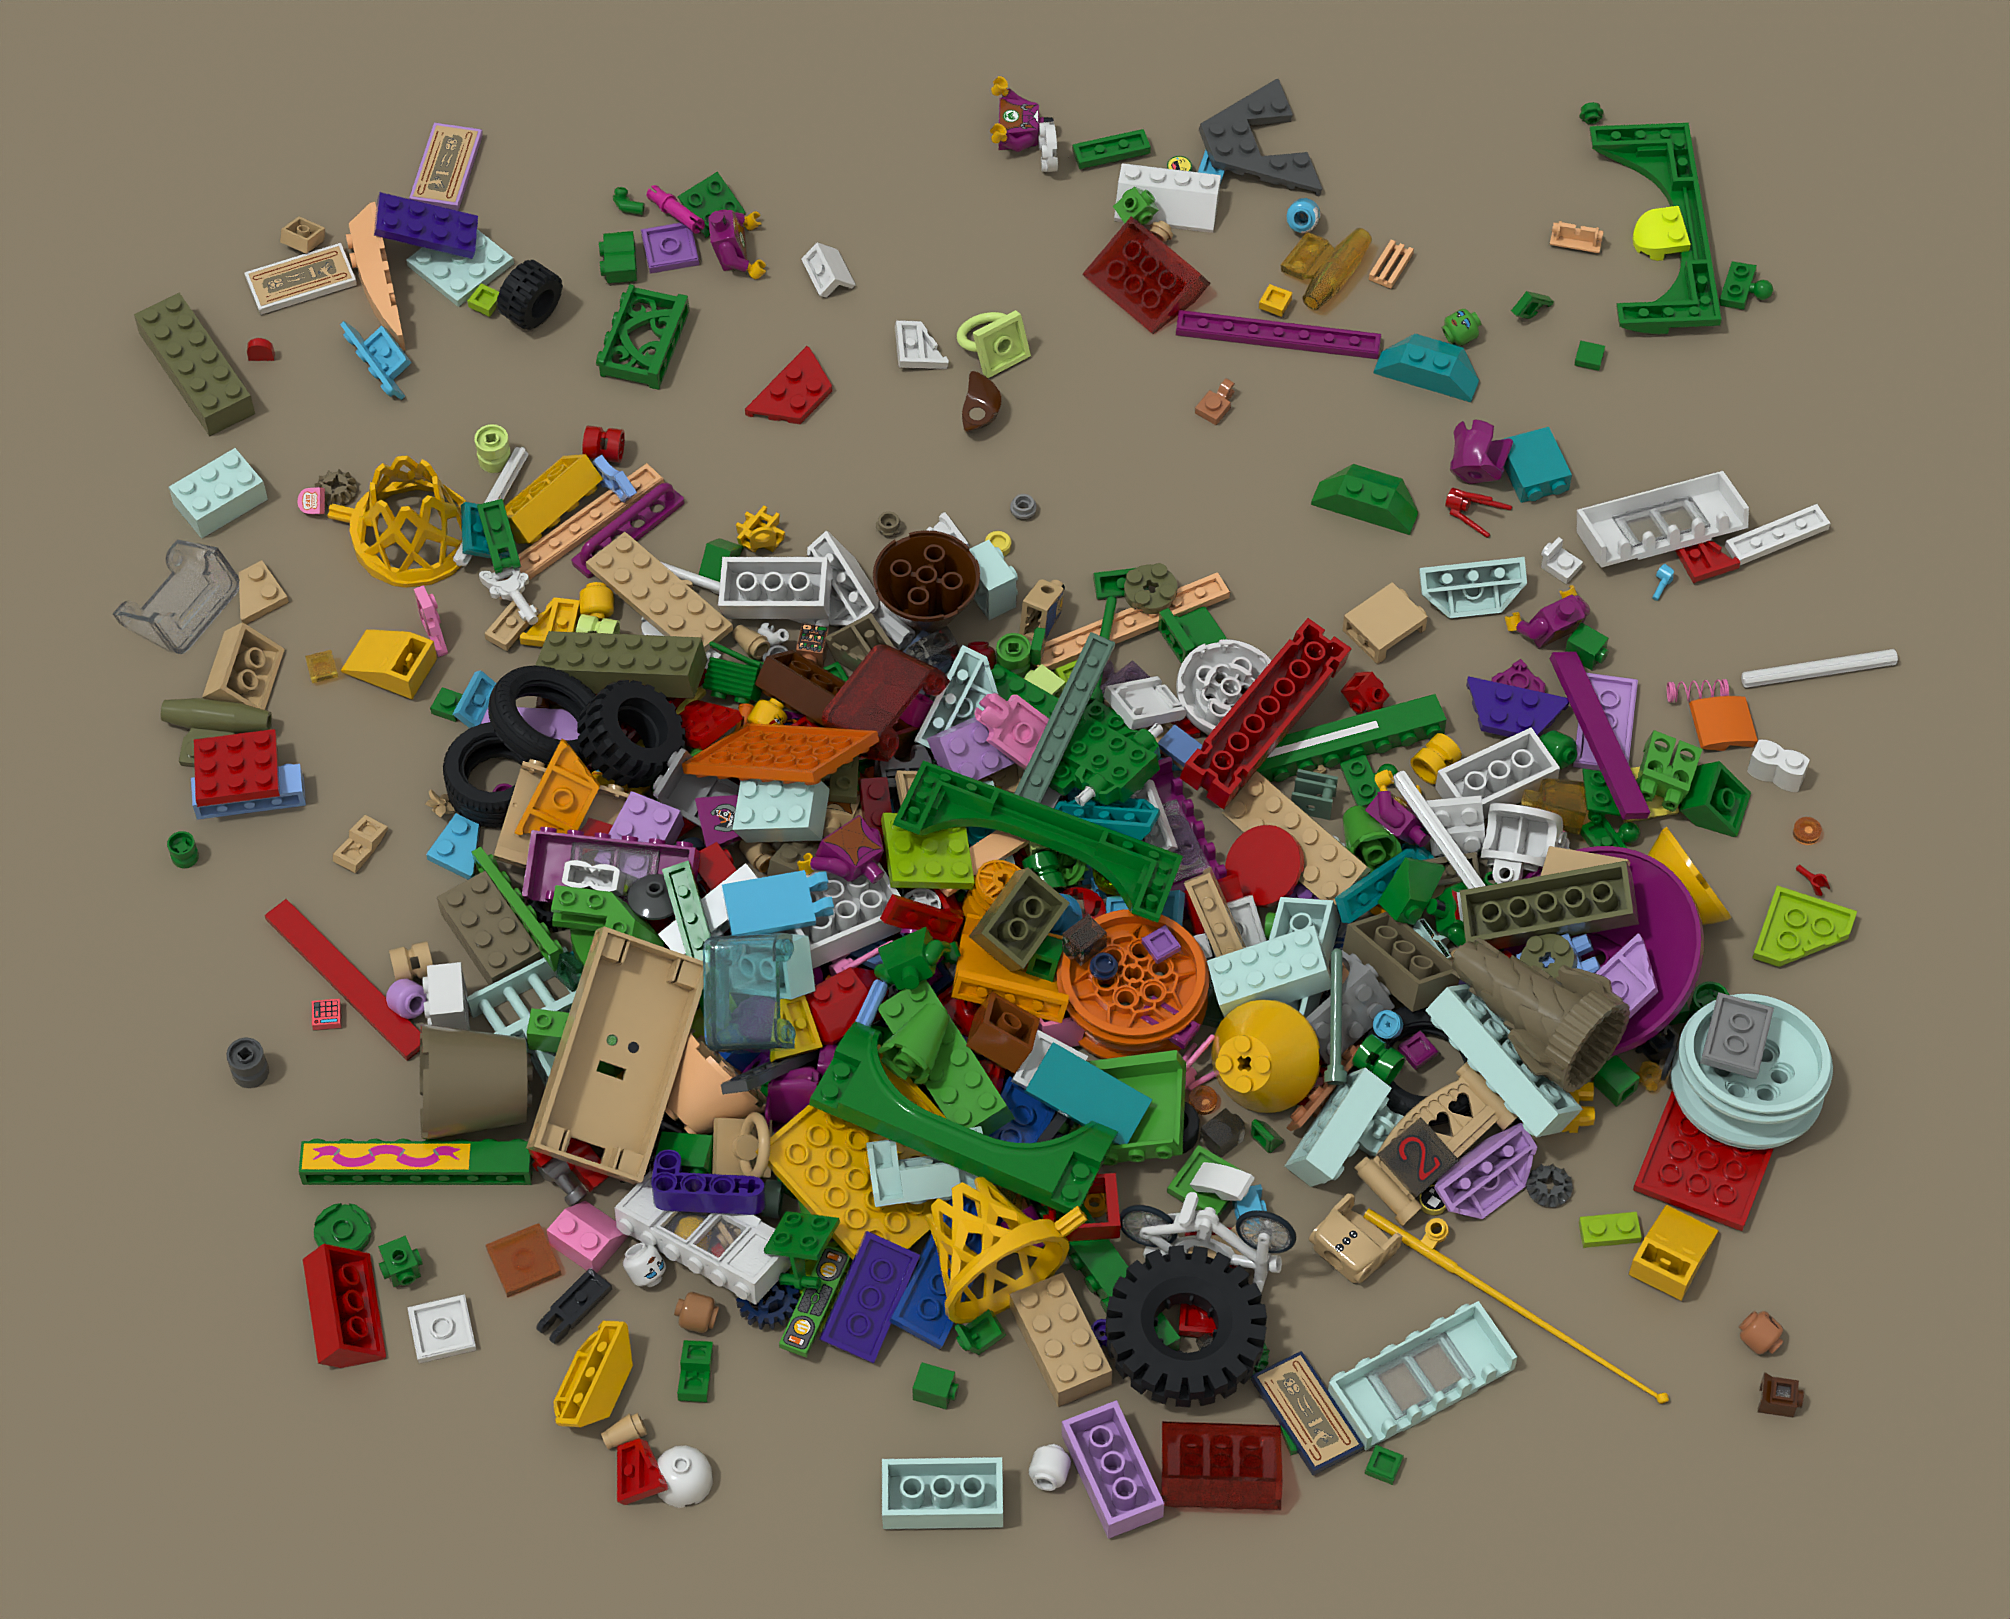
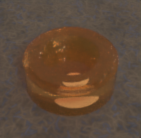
M1802 817L1795 822L1793 837L1800 844L1812 845L1820 838L1821 825L1814 818Z
M1200 1085L1191 1090L1188 1102L1199 1115H1207L1216 1108L1217 1094L1211 1087Z

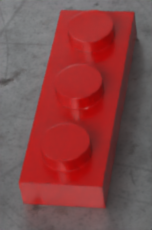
M895 894L891 895L880 917L885 924L902 929L919 930L927 927L934 939L952 943L964 920L959 914Z

